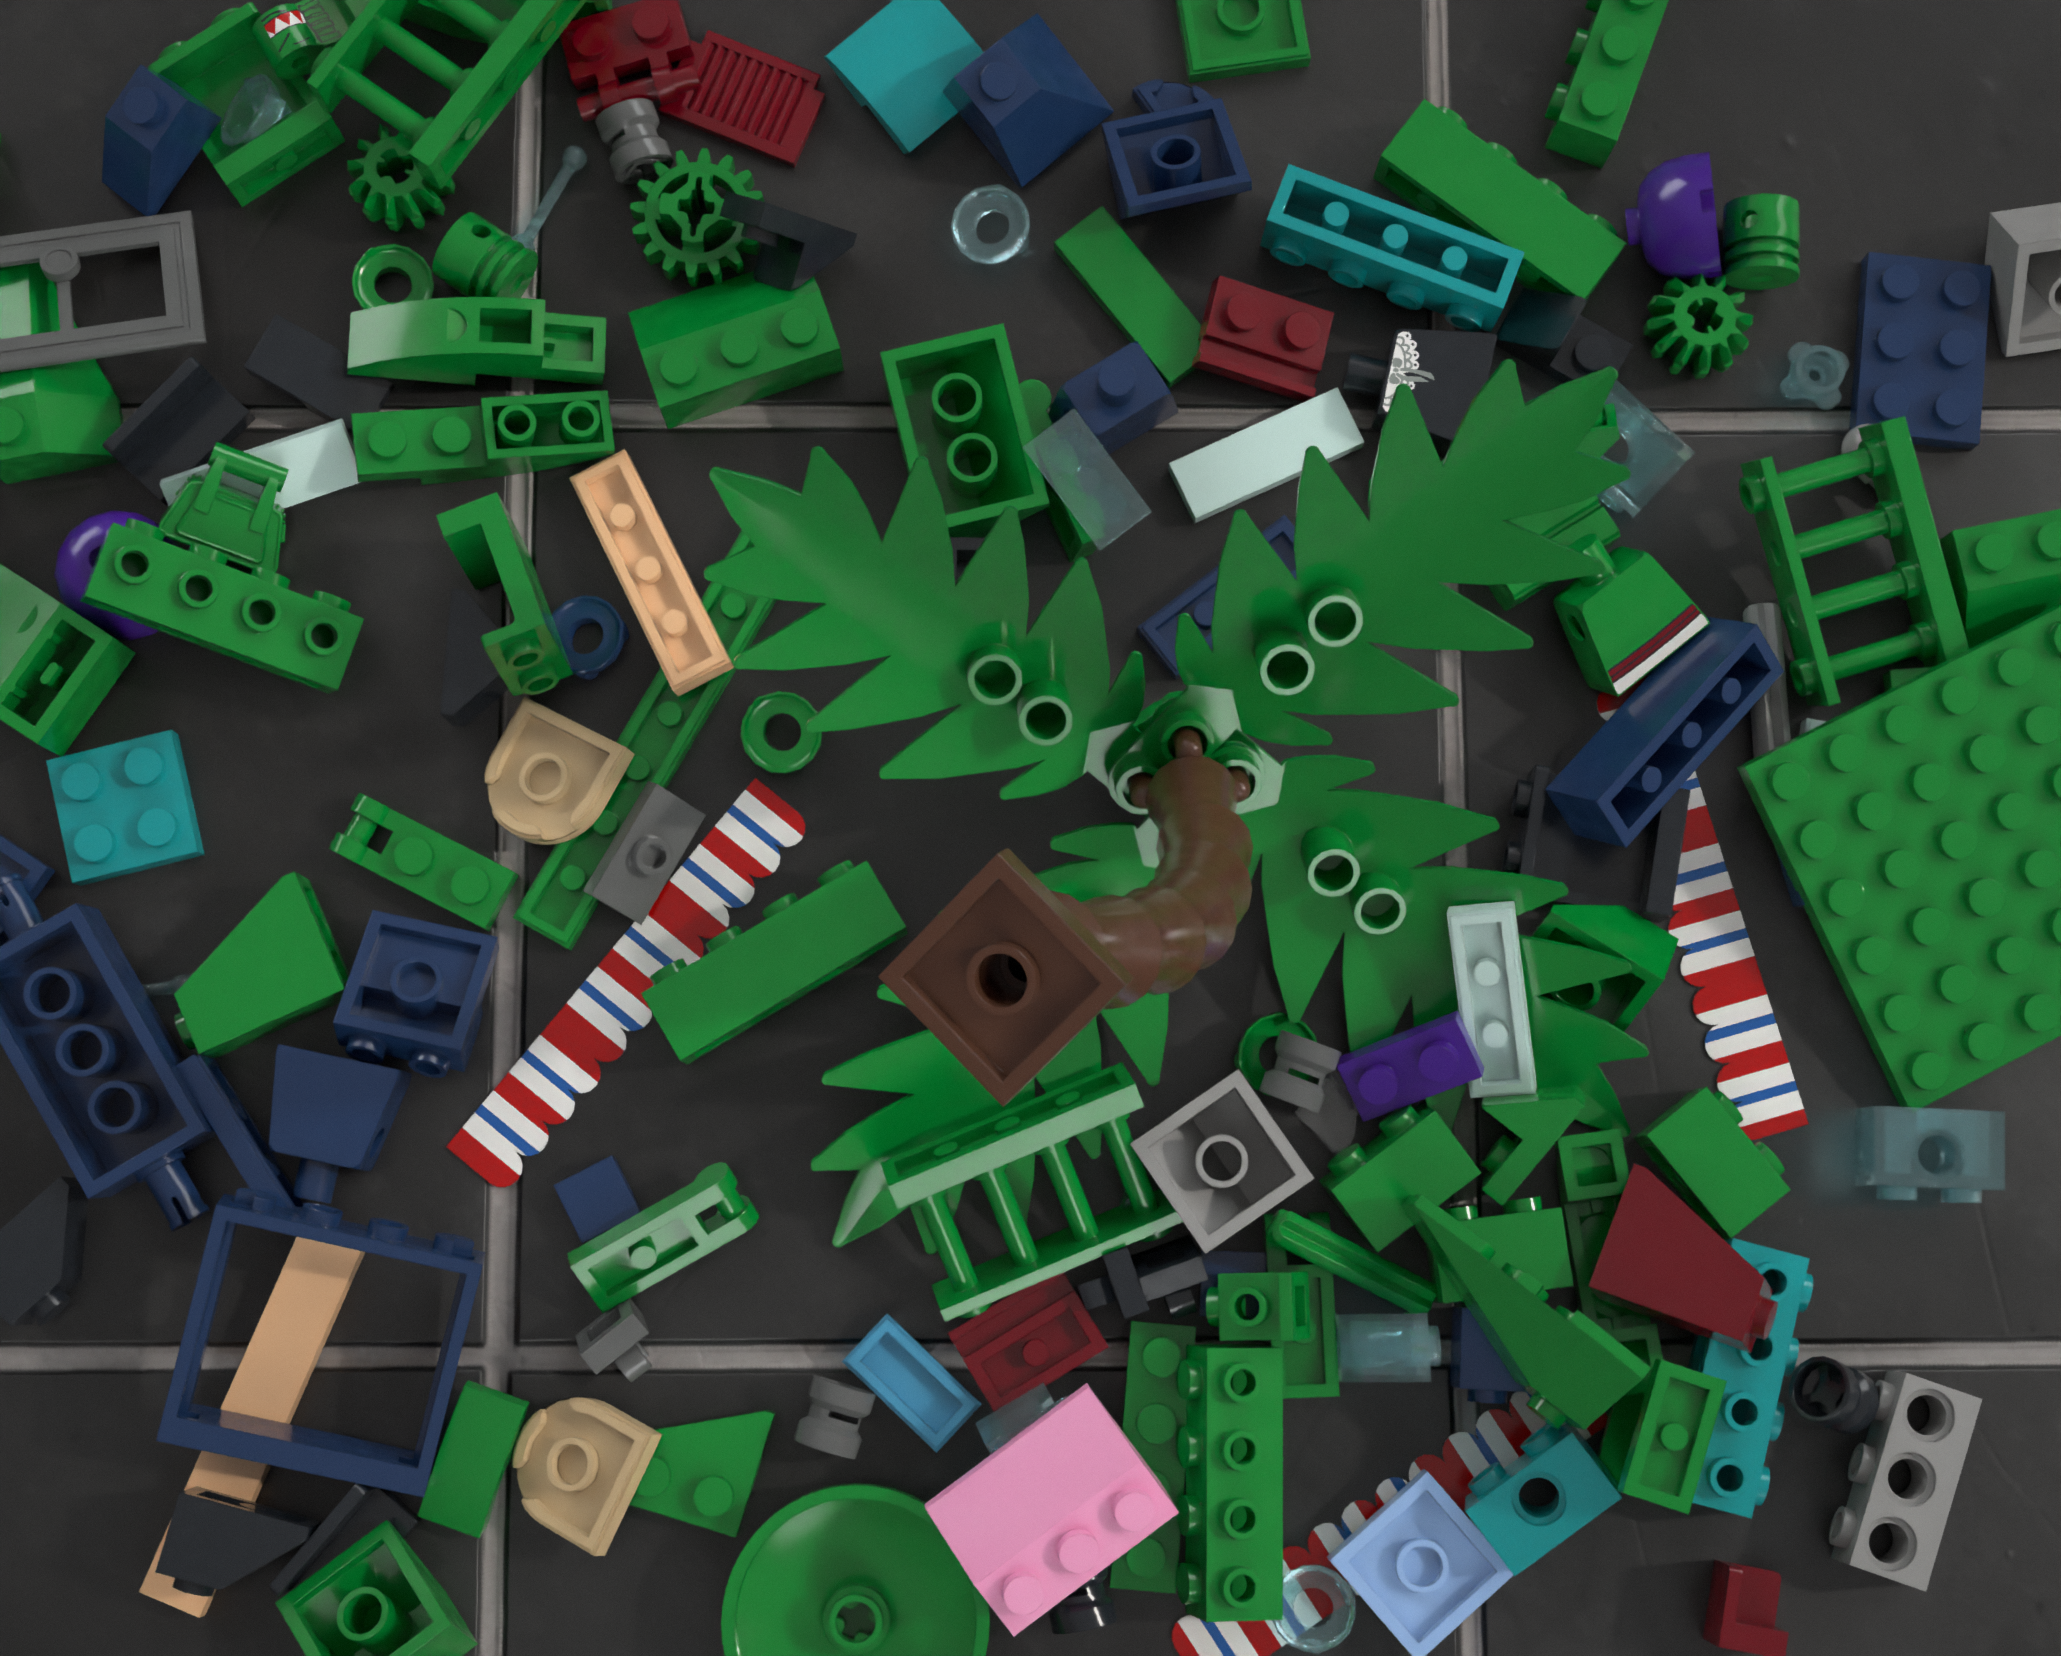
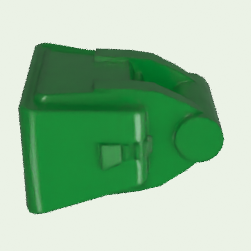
M216 442L207 464L210 467L205 477L192 474L191 477L187 478V482L176 491L175 495L177 496L162 515L158 528L165 531V537L189 546L191 543L201 544L226 554L229 557L228 560L251 569L259 567L276 573L279 564L281 543H285L286 524L283 523H285L284 517L286 518V514L284 513L285 509L280 504L274 502L276 493H280L289 469ZM223 471L264 486L259 497L220 483Z

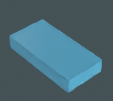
M888 1313L842 1361L936 1453L982 1405L970 1391Z

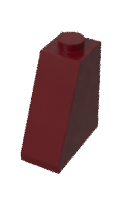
M1633 1164L1589 1283V1288L1601 1300L1751 1353L1756 1337L1763 1340L1768 1337L1777 1313L1778 1302L1770 1299L1773 1291L1768 1282L1646 1167Z

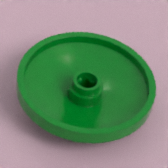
M862 1483L840 1484L807 1493L791 1501L764 1522L750 1538L740 1553L726 1586L721 1618L722 1644L725 1656H986L990 1627L989 1604L974 1586L924 1506L926 1502L909 1493L891 1487Z

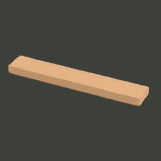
M296 1237L220 1409L290 1424L365 1252ZM201 1451L184 1490L198 1486L256 1502L271 1465ZM168 1525L139 1592L200 1618L206 1615L217 1589H214L213 1595L209 1597L185 1593L172 1587L174 1577L155 1572L169 1529Z

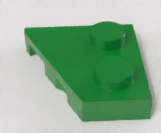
M763 1410L749 1414L654 1429L663 1435L629 1505L736 1538L739 1534L776 1412Z

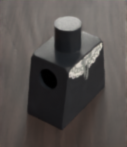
M1395 330L1389 343L1385 360L1350 353L1342 390L1377 397L1371 428L1381 433L1396 387L1402 383L1408 384L1438 456L1445 459L1455 433L1473 398L1488 381L1497 335L1462 331Z

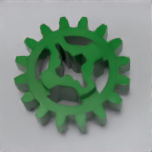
M707 148L701 149L697 162H689L682 150L676 151V167L669 170L666 165L657 161L653 166L658 180L655 183L639 180L637 186L640 195L646 201L631 203L630 210L633 219L641 222L634 226L632 231L637 244H647L643 253L650 266L664 259L662 269L665 278L671 281L678 275L680 270L686 271L689 285L692 287L697 286L701 273H709L711 279L718 285L722 283V268L729 265L732 270L741 274L745 270L740 255L745 252L758 256L760 246L759 242L741 236L744 224L720 216L724 199L716 193L715 187L717 185L728 192L764 202L762 191H751L754 186V180L749 170L742 171L734 176V160L728 154L721 159L718 165H715L711 162ZM704 200L708 214L702 215L700 224H697L696 235L694 236L690 221L696 220ZM659 229L665 230L668 236H677L683 244L682 250L668 243ZM724 241H727L725 244H723V245L720 246L719 248L715 249V248L718 247L721 243H723Z

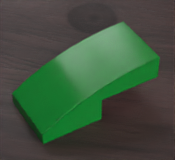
M470 1380L466 1382L437 1455L418 1517L476 1538L481 1537L487 1528L504 1470L512 1460L514 1447L521 1432L530 1402Z

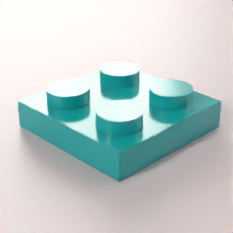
M173 730L46 760L73 884L83 886L205 855L179 736Z

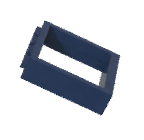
M239 1188L235 1196L224 1194L215 1206L156 1441L424 1497L486 1252L473 1250L475 1243L473 1240L455 1234L436 1233L434 1241L408 1235L409 1226L393 1220L370 1218L368 1226L342 1220L343 1211L322 1204L305 1203L303 1204L302 1211L275 1205L276 1196L260 1190ZM238 1224L460 1273L415 1451L193 1404Z

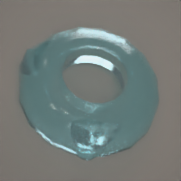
M263 74L244 79V85L232 99L221 125L220 137L225 145L239 149L271 129L274 123L292 112L285 101L280 98L281 94L274 80Z
M997 184L976 188L965 195L955 208L951 222L953 240L961 253L973 262L990 266L1006 263L1029 248L1030 241L1028 236L1031 224L1028 209L1021 198L1005 186ZM997 212L1004 214L1009 219V231L1005 238L995 244L981 242L977 238L976 233L977 224L980 219L988 213Z
M1302 1565L1288 1571L1283 1577V1620H1272L1277 1633L1290 1646L1316 1655L1338 1646L1350 1634L1356 1618L1355 1590L1336 1571L1322 1565ZM1307 1588L1323 1590L1328 1594L1333 1604L1331 1618L1319 1627H1309L1303 1624L1294 1612V1602L1297 1595Z

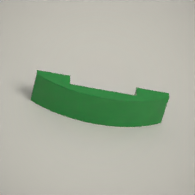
M1621 1128L1562 1136L1555 1142L1557 1177L1578 1311L1595 1322L1651 1368L1643 1380L1624 1396L1643 1394L1646 1392L1655 1359L1663 1360L1657 1323L1651 1324L1650 1317L1599 1299L1589 1288V1283L1629 1178Z

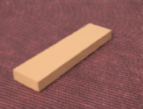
M624 449L571 476L569 479L673 692L679 697L733 669L734 666L626 450Z

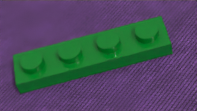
M1130 1320L1122 1431L1162 1483L1174 1505L1178 1508L1179 1498L1181 1495H1184L1186 1469L1181 1466L1178 1457V1435L1180 1429L1186 1427V1400H1183L1179 1393L1178 1370L1181 1361L1186 1360V1345L1195 1344L1196 1326ZM1177 1514L1111 1563L1110 1588L1176 1594L1181 1534Z

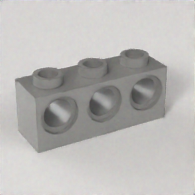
M1887 1370L1884 1381L1878 1380L1875 1383L1879 1392V1408L1875 1419L1870 1424L1865 1444L1859 1443L1856 1446L1849 1462L1848 1479L1853 1481L1846 1507L1841 1506L1838 1508L1830 1526L1829 1542L1834 1545L1831 1558L1926 1592L1982 1399L1909 1373ZM1921 1396L1929 1406L1930 1417L1924 1428L1914 1431L1907 1419V1409L1912 1400ZM1903 1459L1911 1470V1481L1905 1491L1896 1495L1889 1486L1888 1473L1894 1463ZM1886 1523L1892 1532V1546L1885 1555L1875 1558L1869 1547V1537L1875 1527Z

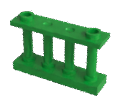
M370 0L336 45L325 48L318 55L312 65L311 77L307 80V84L320 106L329 113H332L343 97L348 95L412 140V149L409 151V155L420 175L439 189H442L587 0H525V3L511 20L507 18L503 21L471 0H427L488 42L487 52L474 69L469 67L465 70L399 26L419 0ZM383 46L450 91V100L436 118L431 116L425 119L362 75Z
M1905 416L1858 428L1862 441L1858 444L1857 450L1781 473L1776 472L1772 456L1740 464L1743 477L1739 480L1740 497L1746 511L1755 516L1795 659L1790 663L1791 679L1797 693L1801 697L1806 698L1807 705L1831 706L1841 703L1835 683L1836 680L1915 656L1920 661H1923L1924 667H1935L1969 650ZM1862 474L1872 478L1879 503H1876L1874 511L1794 535L1784 498ZM1879 535L1889 539L1895 559L1891 572L1811 596L1801 559ZM1895 596L1906 600L1912 620L1907 633L1828 656L1818 620Z
M1122 1062L880 1162L897 1209L909 1204L920 1207L945 1267L948 1278L932 1284L945 1322L958 1316L961 1318L977 1316L990 1308L996 1300L1134 1242H1150L1160 1239L1170 1233L1173 1226L1183 1222L1161 1189L1153 1191L1144 1165L1130 1145L1134 1140L1126 1119L1130 1116V1112L1140 1109L1144 1105L1135 1082ZM1092 1128L1102 1130L1130 1201L1094 1217L1065 1146L1070 1137ZM1032 1153L1041 1155L1069 1224L1068 1228L1034 1242L1004 1171L1010 1162ZM969 1179L981 1182L1009 1251L974 1267L970 1262L944 1199L948 1188Z

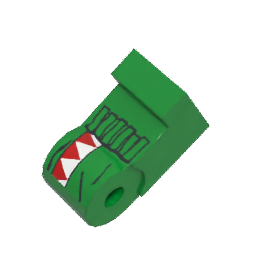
M303 0L295 4L285 3L275 6L261 15L254 23L252 33L277 77L293 79L311 73L312 65L318 55L325 48L336 45L370 0Z

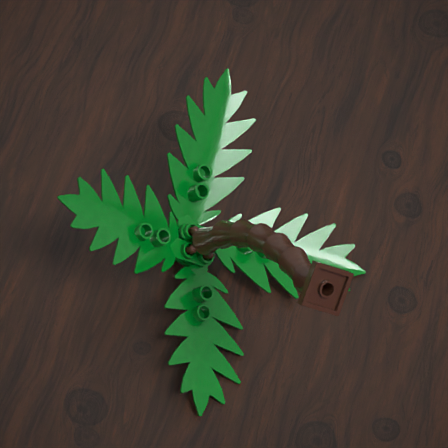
M1511 359L1503 360L1473 398L1455 433L1443 464L1440 461L1411 388L1408 384H1399L1395 389L1380 435L1371 479L1368 518L1317 446H1309L1305 451L1297 494L1293 541L1296 579L1247 512L1243 509L1236 510L1233 513L1219 560L1211 620L1212 649L1190 614H1180L1178 616L1175 638V655L1177 669L1187 688L1184 691H1175L1167 694L1163 699L1152 703L1142 711L1146 682L1141 652L1134 651L1130 653L1109 689L1110 664L1103 610L1086 558L1081 557L1075 560L1026 633L1029 593L1025 545L1018 511L1015 506L1008 505L1004 508L955 583L953 548L943 501L930 468L929 460L924 456L917 457L913 463L883 540H881L870 513L852 480L827 454L824 448L820 446L811 449L802 492L762 477L720 467H713L710 470L709 477L731 517L754 545L707 566L704 570V578L751 596L784 601L823 603L737 655L734 659L735 668L738 670H794L847 665L886 657L810 718L806 723L808 732L852 730L922 717L955 706L897 755L881 766L879 770L880 778L942 779L1014 769L1037 762L1000 789L999 794L1002 800L1037 796L1063 788L1088 771L1109 788L1111 797L1119 806L1131 813L1140 814L1145 817L1138 826L1133 822H1108L1088 825L1052 837L1050 840L1052 850L1090 859L1067 862L1036 873H1032L1009 848L1000 851L878 976L884 984L877 988V997L907 1006L928 1030L869 1050L822 1074V1083L824 1085L908 1093L907 1096L878 1110L847 1129L811 1161V1169L813 1171L859 1170L844 1200L832 1238V1243L835 1247L840 1248L880 1228L910 1206L925 1251L928 1254L936 1253L937 1248L920 1207L909 1204L897 1209L880 1162L1034 1099V1077H1036L1044 1091L1048 1093L1101 1071V1044L1096 1016L1099 1013L1102 1014L1147 1083L1152 1087L1157 1086L1160 1081L1168 1028L1169 992H1174L1190 982L1198 970L1206 969L1223 958L1234 941L1237 924L1249 908L1252 894L1251 880L1260 857L1261 888L1272 962L1288 1019L1291 1023H1298L1301 1020L1343 935L1342 983L1350 1052L1391 1037L1410 998L1412 1001L1413 1028L1455 1011L1459 1012L1447 920L1449 906L1514 901L1516 916H1519L1568 894L1569 890L1563 882L1524 874L1456 866H1417L1497 831L1500 826L1497 819L1437 801L1361 789L1335 788L1375 773L1374 763L1370 760L1337 755H1304L1287 758L1279 763L1247 735L1264 742L1290 746H1328L1333 742L1329 732L1289 712L1310 715L1401 714L1455 707L1459 704V698L1456 693L1372 643L1410 649L1461 651L1529 649L1533 646V639L1530 635L1443 583L1476 585L1538 583L1604 573L1605 565L1601 560L1506 520L1546 512L1584 501L1630 478L1631 471L1627 466L1576 451L1598 419L1615 380L1618 378V372L1614 367L1609 366L1561 384L1524 404L1516 364ZM1519 935L1537 1088L1577 1086L1585 1093V1107L1575 1118L1576 1120L1602 1130L1621 1128L1622 1137L1628 1136L1631 1133V1129L1616 1093L1597 1063L1639 1057L1644 1058L1649 1054L1647 1046L1606 1020L1540 995L1627 974L1632 970L1631 964L1626 959L1582 946ZM1467 1083L1425 1098L1427 1106L1436 1110L1451 1132ZM1092 1128L1075 1135L1090 1158L1096 1159L1100 1156L1102 1130ZM1034 1153L1010 1162L1004 1170L1026 1224L1034 1182ZM964 1182L948 1188L944 1195L952 1218L956 1213Z

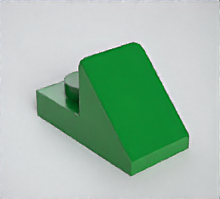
M1572 1085L1536 1088V1094L1482 1097V1108L1516 1134L1513 1140L1505 1134L1502 1135L1483 1158L1480 1165L1487 1169V1172L1483 1176L1482 1190L1503 1206L1584 1109L1585 1093L1577 1086Z

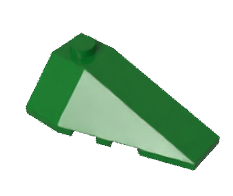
M40 263L1 267L0 339L60 331L57 286L53 281L44 276ZM96 359L0 373V479L4 483L11 484L119 462L102 445L124 423L121 402L111 383L104 376Z
M1409 1195L1401 1205L1515 1382L1532 1396L1526 1403V1406L1555 1429L1559 1430L1565 1422L1568 1426L1585 1430L1643 1380L1651 1369L1580 1311L1577 1310L1573 1313L1560 1305L1554 1310L1546 1304L1545 1301L1548 1299L1549 1294L1543 1289L1544 1285L1526 1271L1522 1272L1507 1262L1501 1268L1492 1260L1496 1252L1486 1241L1424 1195Z

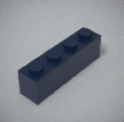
M1707 617L1710 624L1661 662L1545 789L1574 835L1626 848L1784 672L1757 624Z

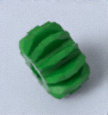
M379 124L378 136L380 140L373 144L368 140L358 138L357 147L364 158L347 161V170L351 177L355 179L349 185L350 195L356 203H364L362 211L371 222L375 223L385 217V222L389 229L398 233L405 219L410 218L415 228L423 230L425 219L422 214L429 210L433 214L444 216L445 206L439 196L455 194V184L450 177L444 187L439 189L423 178L409 155V151L412 149V140L400 131L397 136H392L387 126ZM405 172L408 179L398 183L395 176Z
M1702 273L1687 280L1686 284L1677 277L1672 278L1663 287L1664 295H1655L1648 304V312L1654 318L1649 319L1644 325L1643 335L1659 340L1651 350V359L1662 358L1667 354L1674 359L1669 368L1671 375L1679 374L1686 364H1689L1695 380L1703 379L1708 374L1710 366L1717 372L1723 373L1733 364L1732 355H1741L1748 347L1749 339L1743 332L1747 331L1753 324L1754 315L1737 311L1745 301V292H1735L1728 296L1722 291L1726 286L1725 275L1718 276L1711 286L1706 284ZM1695 318L1703 322L1701 333L1692 328Z

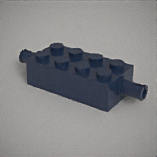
M13 873L0 878V925L9 939L4 945L0 946V1043L88 1199L111 1197L137 1181L138 1183L146 1181L170 1224L168 1226L173 1232L193 1222V1218H201L210 1209L207 1204L205 1205L181 1161L186 1158L185 1153L216 1136V1133L176 1067L177 1064L184 1061L183 1056L98 908L75 903L44 921L23 884V878L20 873Z

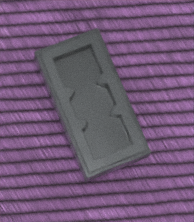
M647 781L583 891L630 920L642 925L706 815L660 785Z

